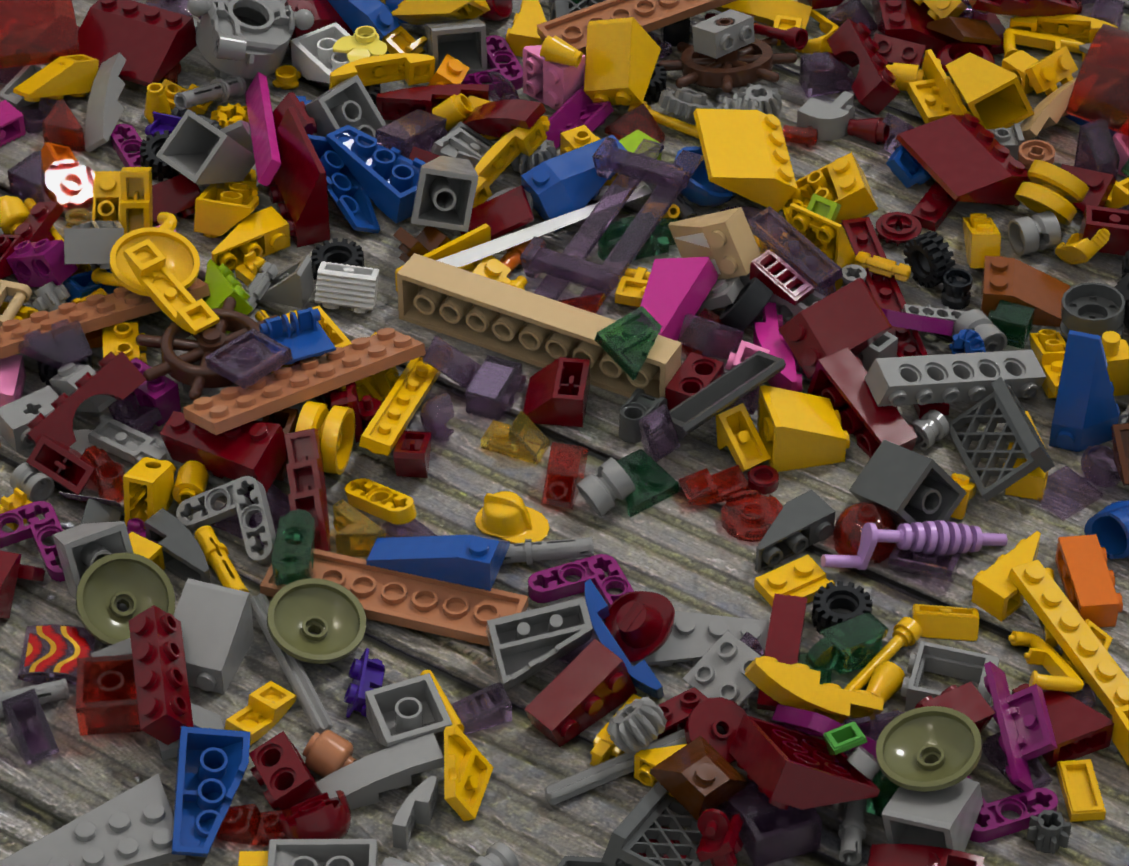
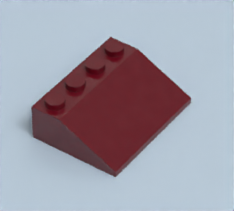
M98 0L90 7L66 55L84 54L99 60V70L101 63L120 52L126 59V62L119 77L126 81L148 86L151 83H158L197 46L193 17L134 0Z
M871 0L878 34L925 45V50L931 49L934 54H937L947 44L957 40L926 28L928 22L935 20L927 13L930 8L924 2L919 6L914 0Z
M288 107L276 132L281 166L268 186L272 204L277 203V212L289 223L290 237H293L298 248L330 240L326 171L294 107Z
M967 113L964 115L951 114L897 135L896 139L955 201L1019 206L1020 202L1015 198V194L1022 182H1031L1027 176L1025 165L1015 160L1009 154L1010 150L1001 145L994 138V134L986 130L974 115Z
M745 714L743 715L729 753L737 761V766L747 772V778L758 785L757 789L767 795L769 798L768 802L773 806L788 810L789 806L803 810L878 797L880 789L847 761V755L844 752L830 755L824 739Z

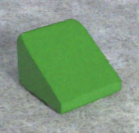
M855 721L823 734L830 755H837L867 743V738Z

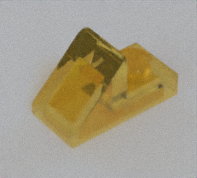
M520 411L512 425L493 420L481 438L482 449L538 465L550 446L549 439L522 411Z
M343 499L333 505V525L337 531L335 536L336 553L350 557H368L376 539L386 538V531Z

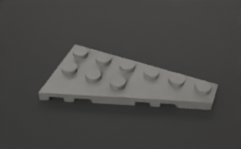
M158 773L0 861V866H159L185 859L186 855L172 854L174 817Z

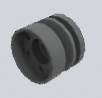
M1081 283L1069 288L1061 300L1062 321L1060 324V334L1067 343L1069 330L1099 335L1101 340L1104 332L1114 331L1123 339L1124 296L1116 288L1102 283Z

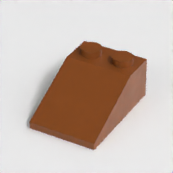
M985 256L981 289V311L994 322L1060 327L1062 321L1061 300L1064 293L1070 288V285L1015 258Z

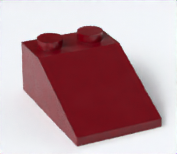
M858 278L800 311L778 330L807 378L812 379L819 359L847 347L857 356L890 330L892 326L864 280Z

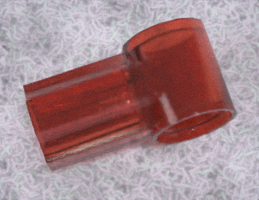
M95 445L86 448L82 455L96 468L90 480L98 488L99 498L117 502L124 500L123 476L125 471L123 465L112 461L103 449H99Z

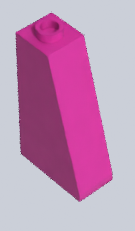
M710 258L654 259L634 327L679 341L718 280L719 275Z

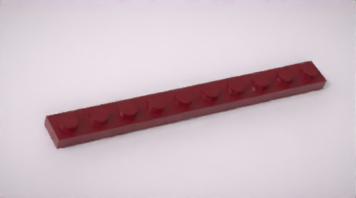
M869 217L841 220V225L845 230L855 257L859 251L870 253V257L876 255L886 258ZM866 268L867 276L864 282L880 308L902 312L906 302L895 280V276L888 278L869 272V268ZM892 326L887 331L898 337L897 357L928 355L918 330ZM949 403L913 404L919 419L929 410H937L944 416L949 415Z

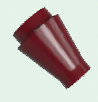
M882 117L850 119L847 133L850 136L879 145L880 143H886L889 139L890 122L884 121Z

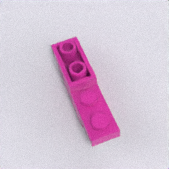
M767 303L763 308V322H754L753 344L770 350V355L782 358L786 363L784 370L767 382L772 387L802 392V374L796 373L799 372L800 365L783 336L779 334L780 331L778 329L783 326L782 314L777 315L776 303Z

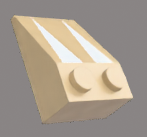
M742 207L670 222L668 224L681 257H709L720 280L748 275L751 262L761 255Z

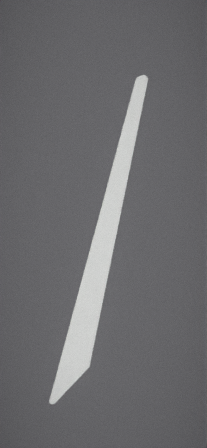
M673 176L665 178L670 185L675 184ZM648 185L446 256L437 261L455 267H463L653 193Z

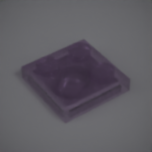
M254 328L205 357L206 365L209 369L244 389L255 384L259 379L272 371L278 370L282 365L293 359L290 348Z

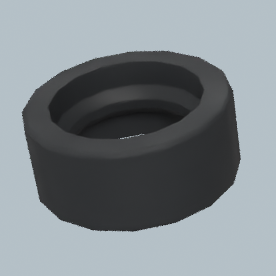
M754 277L741 289L733 304H729L719 318L720 321L738 335L766 306L773 295L772 290Z

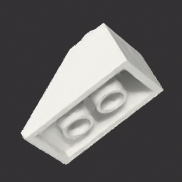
M335 22L290 40L292 66L301 72V75L306 80L330 83V73L349 63L346 53L333 52V45L341 37L351 35Z

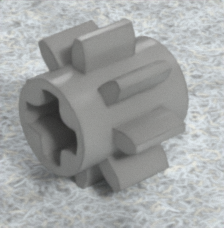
M51 281L34 292L37 298L32 304L38 311L50 312L57 310L59 305L66 303L67 298L71 295L64 284L56 287L55 283Z

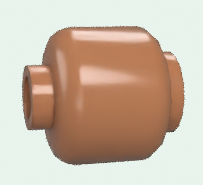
M325 730L321 734L318 732L314 733L303 751V756L306 757L305 764L307 768L323 778L356 761L352 757L353 744L331 730Z

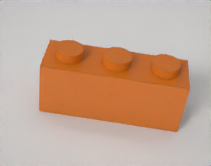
M1097 534L1059 537L1055 561L1067 598L1084 621L1088 618L1099 628L1116 626L1118 613H1121L1123 610L1122 596L1115 591L1113 570H1108L1107 552L1105 547L1100 546Z

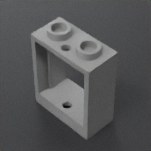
M920 641L917 654L911 653L907 673H911V677H904L901 696L906 697L905 711L915 709L916 704L927 696L931 695L935 698L942 693L920 687L924 671L978 682V691L986 702L991 705L992 696L984 684V677L986 676L984 664L991 661L999 668L1000 657Z

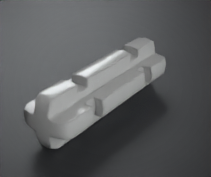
M265 262L259 270L261 273L256 274L246 289V292L251 296L247 301L253 307V310L257 306L256 301L259 302L271 285L269 281H273L278 274L275 264Z

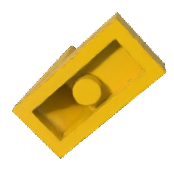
M744 403L715 416L717 447L721 450L728 446L740 473L771 459Z

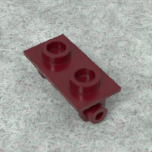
M875 33L873 40L880 48L878 52L888 63L915 64L922 68L923 55L926 49L925 45Z
M693 687L659 704L667 719L664 732L659 734L657 739L676 732L678 724L683 729L693 708L708 698Z

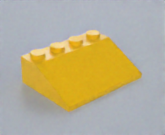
M696 108L693 114L709 181L778 213L798 190L780 120L772 114H765L759 110Z

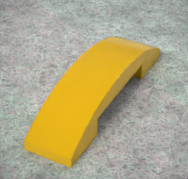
M1076 14L1016 16L1010 18L1009 28L1075 39L1083 43L1117 38L1118 27L1113 24Z
M393 53L358 59L330 73L329 90L356 75L359 76L364 86L405 80L408 86L427 83L434 76L435 58L425 54Z
M538 119L530 129L517 127L497 141L481 158L474 168L479 177L473 208L484 203L492 196L489 186L520 153L530 157L547 139L541 120Z
M149 238L124 250V256L144 290L155 304L179 327L196 335L220 322V318L203 299L196 301L165 266L166 257Z

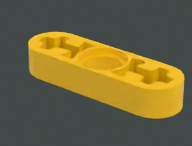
M359 478L350 481L345 486V493L350 506L387 522L401 525L411 522L417 516L412 497L370 479Z

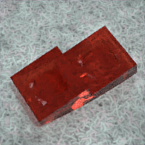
M739 465L710 475L708 469L705 468L678 479L685 497L691 505L720 503L751 493L749 484Z

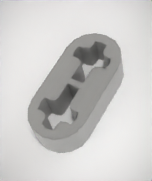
M860 745L847 757V761L870 780L881 770L877 759Z

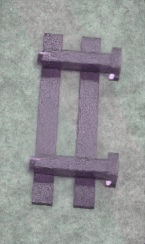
M606 137L592 156L598 176L608 179L612 172L618 173V176L563 253L547 249L545 240L534 236L520 256L527 277L536 279L540 272L547 274L534 293L557 300L570 281L587 286L573 306L596 314L611 291L616 289L620 278L682 189L687 187L691 176L703 161V155L682 150L675 162L671 164L657 160L664 149V145L661 143L643 139L635 152L632 153L618 149L616 139ZM641 180L658 185L603 264L599 265L586 261L585 259Z

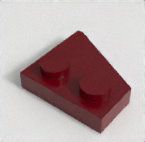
M1065 164L1061 165L1060 168L1078 177L1089 187L1084 200L1081 203H1073L1077 210L1084 214L1086 205L1104 206L1116 182L1113 174Z

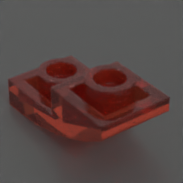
M256 804L229 807L217 837L234 843L269 846L270 839H287L278 818L282 813L287 818L292 815L291 809L260 812Z

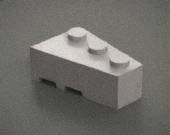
M87 221L79 224V226L65 228V264H98L100 269H110V252L115 242L124 235V227L119 221Z

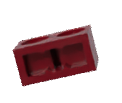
M691 352L665 388V398L668 400L666 411H670L724 374V362Z
M284 731L249 753L255 765L250 770L260 786L264 784L267 786L268 790L263 792L273 810L280 807L288 817L292 815L290 807L308 798L322 794L297 748Z

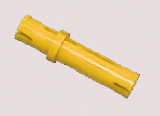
M208 525L198 528L194 533V537L206 557L207 564L213 568L222 586L249 592L228 557L227 547L220 543L214 533V529Z

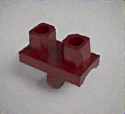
M353 382L346 385V391L330 393L332 408L334 405L353 408L355 413V440L357 443L360 442L361 435L364 432L363 420L370 423L382 403L370 395L363 396L359 402L356 383Z
M715 808L706 809L701 813L697 826L703 836L696 852L700 862L710 859L713 866L737 865L738 861L735 854L741 851L743 847L739 837L743 821L739 813L733 815L730 820H728L724 812Z

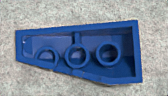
M328 0L353 33L360 26H372L379 34V40L382 41L385 36L399 26L403 27L397 17L392 15V11L380 0Z
M610 135L540 163L521 175V186L531 194L533 208L544 221L581 209L591 199L594 200L599 194L600 188L615 175L630 157V153L614 135Z
M1069 330L1049 440V446L1081 452L1112 440L1111 426L1118 424L1120 410L1115 402L1113 382H1110L1108 363L1101 336Z
M482 535L377 538L366 561L367 565L491 591L510 546V541Z
M181 726L175 782L173 855L208 856L248 767L250 732Z

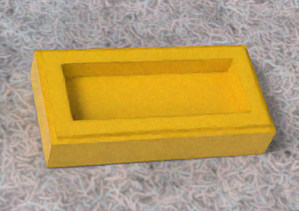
M1091 759L1057 761L1056 772L1070 822L1105 820L1106 810Z

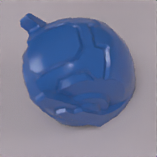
M1129 500L1118 501L1106 506L1092 516L1085 524V535L1097 534L1100 546L1105 547L1107 558L1109 559L1129 557Z

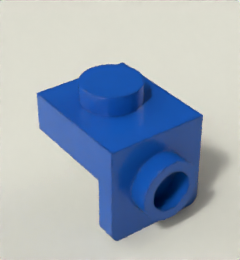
M902 145L896 148L886 162L892 173L898 177L906 188L916 183L922 185L931 177Z

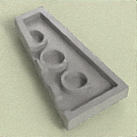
M675 611L673 629L666 643L657 652L642 660H645L648 666L658 665V668L669 667L673 663L687 661L696 664L727 630L759 655L764 656L768 621ZM642 660L631 662L632 666H634Z

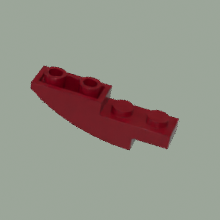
M38 202L31 208L30 214L25 221L16 228L14 235L1 234L0 279L14 274L6 258L15 251L14 247L26 240L30 242H38L46 238L49 241L55 240L49 230L64 211L59 202Z
M872 844L867 866H984L985 857L928 845Z

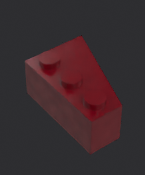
M594 639L524 710L531 724L557 746L561 747L626 702L633 694H637V691L624 661L598 640Z

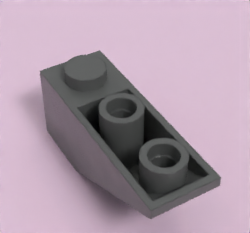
M813 490L786 502L756 547L755 571L759 573L769 567H773L780 561L798 554L807 547L826 540L833 535L835 510Z

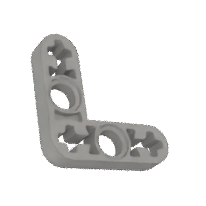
M251 476L240 477L190 497L179 504L176 518L190 530H197L202 526L211 525L237 514L248 556L261 565L273 562L279 550V545L265 488L255 478ZM249 486L254 488L250 491L251 501L249 498L244 496V494L248 492ZM225 495L227 497L226 506L222 510L216 511L214 509L215 500ZM194 508L198 512H195L193 514V520H190L187 517L192 514L191 510ZM255 513H261V524L256 528H250L249 520L251 516ZM255 536H260L261 541L268 545V547L264 548L263 555L257 552L262 549L260 540Z

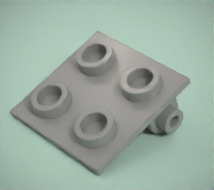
M727 630L682 679L691 687L698 689L707 698L723 697L734 701L747 714L750 709L747 699L758 687L745 676V670L756 657L762 656Z

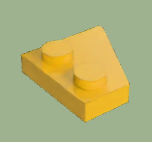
M454 724L444 729V799L464 822L476 818L494 767L462 730Z

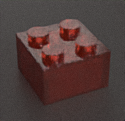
M132 654L77 658L76 713L80 736L142 731L140 730Z

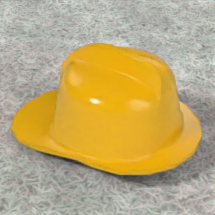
M501 491L494 494L487 493L484 497V506L475 518L476 527L482 533L510 541L513 544L524 543L526 539H532V542H541L548 535L549 523L545 516L535 509L525 506L523 499L511 491Z

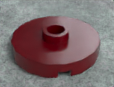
M723 697L708 698L698 703L690 712L685 723L684 730L687 744L702 736L729 764L735 762L736 760L729 753V749L743 715H747L745 710L734 701ZM717 725L723 727L725 731L724 735L718 733L716 729Z

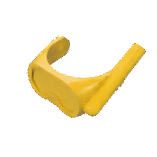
M812 9L810 16L820 23L819 28L825 35L809 39L802 50H794L799 53H810L811 57L814 58L822 52L833 53L827 40L839 26Z
M1105 228L1099 229L1091 240L1084 238L1080 241L1079 233H1074L1067 240L1066 244L1061 242L1056 247L1055 254L1068 264L1086 263L1109 241L1110 232Z

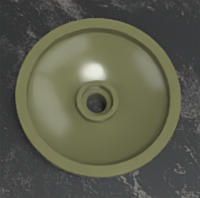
M114 553L98 559L84 572L76 591V609L83 626L94 638L109 646L130 638L129 620L151 606L155 605L172 615L175 610L174 589L167 574L152 560L133 553ZM117 604H125L128 610L125 612L119 611Z
M309 578L289 583L274 595L267 612V627L276 645L291 657L307 663L327 664L348 657L359 647L366 631V614L358 598L340 584L325 579Z
M941 706L920 707L897 716L885 726L876 744L877 762L882 773L891 782L902 788L922 792L945 789L964 780L976 768L982 755V740L976 724L965 714L952 708Z

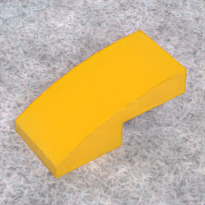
M269 681L249 694L248 706L226 719L225 730L250 732L251 746L282 719L295 703L297 695L273 681Z

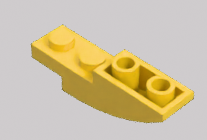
M1042 329L1039 333H1030V345L1046 375L1042 388L1047 398H1057L1066 342L1059 332L1052 329Z
M762 656L756 657L745 670V676L781 705L816 712L841 724L849 717L872 722L883 711L884 698L873 696L871 692L866 690L849 691L841 689L839 685L834 683L820 684L821 671L812 670L805 664L795 663L790 665L778 662L773 657Z

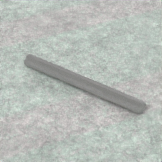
M262 593L257 596L253 595L250 598L252 612L292 690L297 695L296 697L315 733L318 732L319 734L325 730L333 731V724L300 660L291 657L281 650L269 633L267 612L270 603L266 595Z
M716 726L718 733H725L722 726ZM683 728L652 741L649 746H645L641 750L687 744L685 730ZM637 752L621 754L544 788L546 799L550 805H556L634 772V755Z

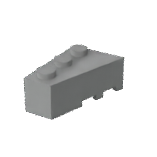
M585 597L487 620L486 634L502 694L591 639L593 627Z

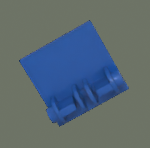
M308 307L307 309L297 311V316L295 312H290V323L286 314H283L281 317L264 319V323L259 324L260 332H257L278 366L290 365L299 360L322 356L325 353L336 350V347L318 322L321 320L318 308L312 309V307Z

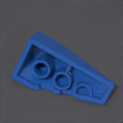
M346 125L326 135L328 143L378 209L396 224L412 216L420 168L426 164L424 161L418 158L414 160L402 156L401 150L395 147L388 149L377 144L376 138L350 125Z
M307 134L326 171L327 194L353 230L378 234L380 227L368 194L328 143L326 137Z

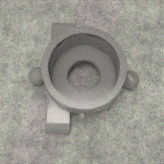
M189 0L187 3V9L191 15L201 16L196 32V44L202 56L217 69L242 78H254L257 72L266 76L276 72V69L283 63L295 26L300 30H308L314 24V16L311 11L300 9L294 12L290 5L285 6L280 0Z

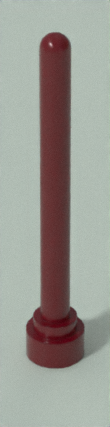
M708 12L705 15V20L718 14ZM754 23V34L782 40L789 48L802 50L808 42V33L805 29L792 27L791 29L783 30Z

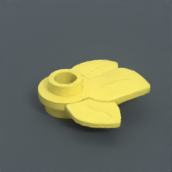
M360 26L355 30L353 36H344L338 39L333 45V52L346 53L350 63L358 59L386 54L387 45L379 40V34L374 27Z

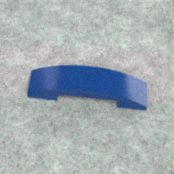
M591 579L585 582V600L596 640L624 661L636 688L654 698L660 699L664 696L663 686L645 660L632 666L602 621L610 616L608 604Z

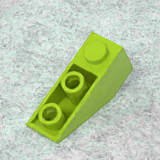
M210 259L207 263L205 283L209 286L210 296L202 299L211 309H222L225 299L233 297L236 300L234 311L248 315L253 310V307L247 301L251 296L242 288V284L234 277L233 272L225 264L222 263L218 266Z

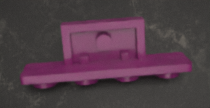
M583 85L548 119L550 127L549 131L545 132L547 140L554 141V146L557 149L560 146V133L582 125H585L593 132L597 127L603 125L606 122V118L614 111L610 101L593 103V100L584 92Z
M990 661L984 664L986 672L984 684L992 696L994 705L991 708L995 712L993 718L999 725L1001 732L998 741L1008 760L1006 773L1013 785H1017L1024 791H1030L1034 787L1027 761L1057 749L1043 690L1035 684L1010 695L1005 673Z

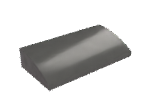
M758 351L660 418L671 438L682 439L783 371L786 363L782 358Z

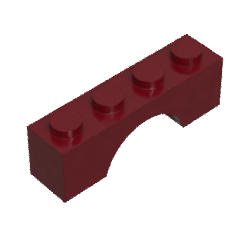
M848 18L829 37L827 43L834 56L852 68L859 64V71L851 88L859 103L878 115L900 93L895 83L897 79L887 69L888 62L879 54L878 50L880 48L877 43L870 38L871 31L862 22L857 24Z
M111 351L97 363L101 367L93 375L87 372L74 383L77 387L74 392L69 396L64 392L51 403V406L54 408L46 416L39 413L27 424L30 430L25 435L35 446L41 436L45 435L70 447L76 442L73 432V418L77 408L83 401L94 395H107L119 401L124 400L147 379L122 351L116 355Z

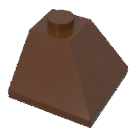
M699 736L650 770V774L696 820H698L703 811L716 808L748 784V781L702 736Z

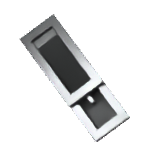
M162 508L144 522L146 538L157 541L162 546L165 569L185 582L190 578L211 583L206 557L198 541L189 529L175 516Z

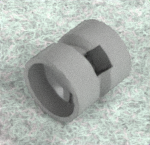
M1051 211L1033 214L1031 218L1025 216L1010 220L1008 224V238L1013 251L1021 256L1036 252L1038 249L1045 250L1057 247L1061 242V228L1055 214Z
M979 309L966 311L954 323L952 335L958 334L960 330L964 329L974 330L981 336L986 352L1004 351L1007 346L1005 334Z
M612 457L597 468V475L589 474L576 484L585 501L601 517L615 506L616 498L623 500L636 490L631 478Z

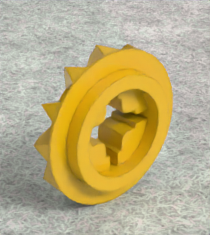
M228 103L227 106H218L217 110L211 112L210 119L218 121L222 128L239 120L249 123L247 106H241L240 103L235 105Z

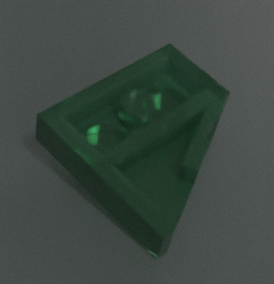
M641 306L598 331L595 341L634 380L637 378L659 336L662 326Z
M642 449L617 460L636 487V490L625 498L627 513L630 517L679 492V483Z

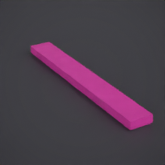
M257 72L245 93L258 183L268 186L281 166V159L267 77Z

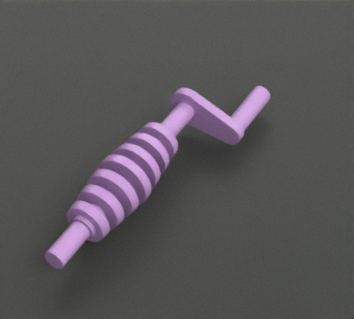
M944 520L924 521L922 523L913 522L911 524L903 523L899 524L897 530L878 529L875 523L867 522L862 529L857 555L823 554L821 556V566L866 570L877 542L896 543L897 547L901 550L910 549L913 552L933 553L934 555L943 556L944 554H962L968 551L971 553L978 552L982 546H1006L1008 538L1006 534L982 533L981 528L978 526H968L967 524H957L950 521L945 522Z

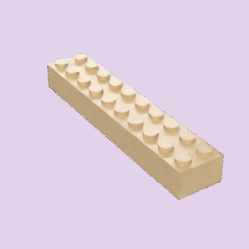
M416 253L411 256L397 273L399 319L541 368L546 367L559 357L590 359V384L628 398L632 396L637 388L644 389L646 394L653 397L665 398L666 386L681 367L682 343Z

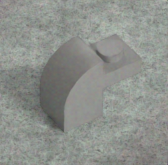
M844 91L831 104L811 97L797 111L796 133L818 141H833L848 134L849 120L853 118L855 113V107L853 106L854 94Z

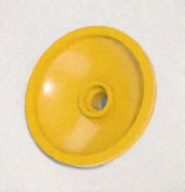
M157 227L132 230L121 236L113 245L109 260L111 272L118 283L136 294L150 297L130 268L124 256V250L148 238L166 257L165 266L185 289L189 288L198 276L200 257L197 249L187 238L172 230Z

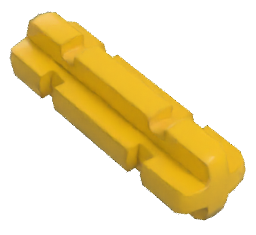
M859 251L855 257L854 264L862 266L865 270L869 268V272L888 278L895 276V280L907 282L911 275V267L903 263L896 265V261L876 255L870 257V253Z

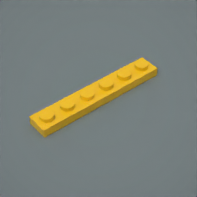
M426 353V355L410 360L361 435L360 447L366 448L375 454L389 456L442 372L445 359Z
M1037 559L1012 567L1008 577L1109 713L1113 716L1114 708L1128 705L1129 679L1041 562Z

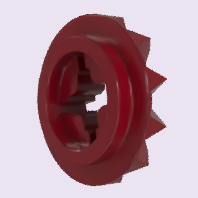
M891 212L882 215L877 220L875 230L878 232V238L885 239L886 244L894 242L898 246L900 243L906 244L909 240L919 236L922 231V225L916 217L908 213ZM897 226H900L901 231H896Z

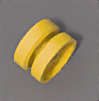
M1034 159L1027 172V176L1032 182H1022L1015 194V198L1036 213L1051 211L1055 214L1059 223L1070 225L1077 213L1073 203H1081L1089 187L1081 179L1051 163Z
M307 401L299 414L295 432L312 428L318 429L324 472L341 475L348 465L355 437L353 408L334 405L329 411L324 403Z

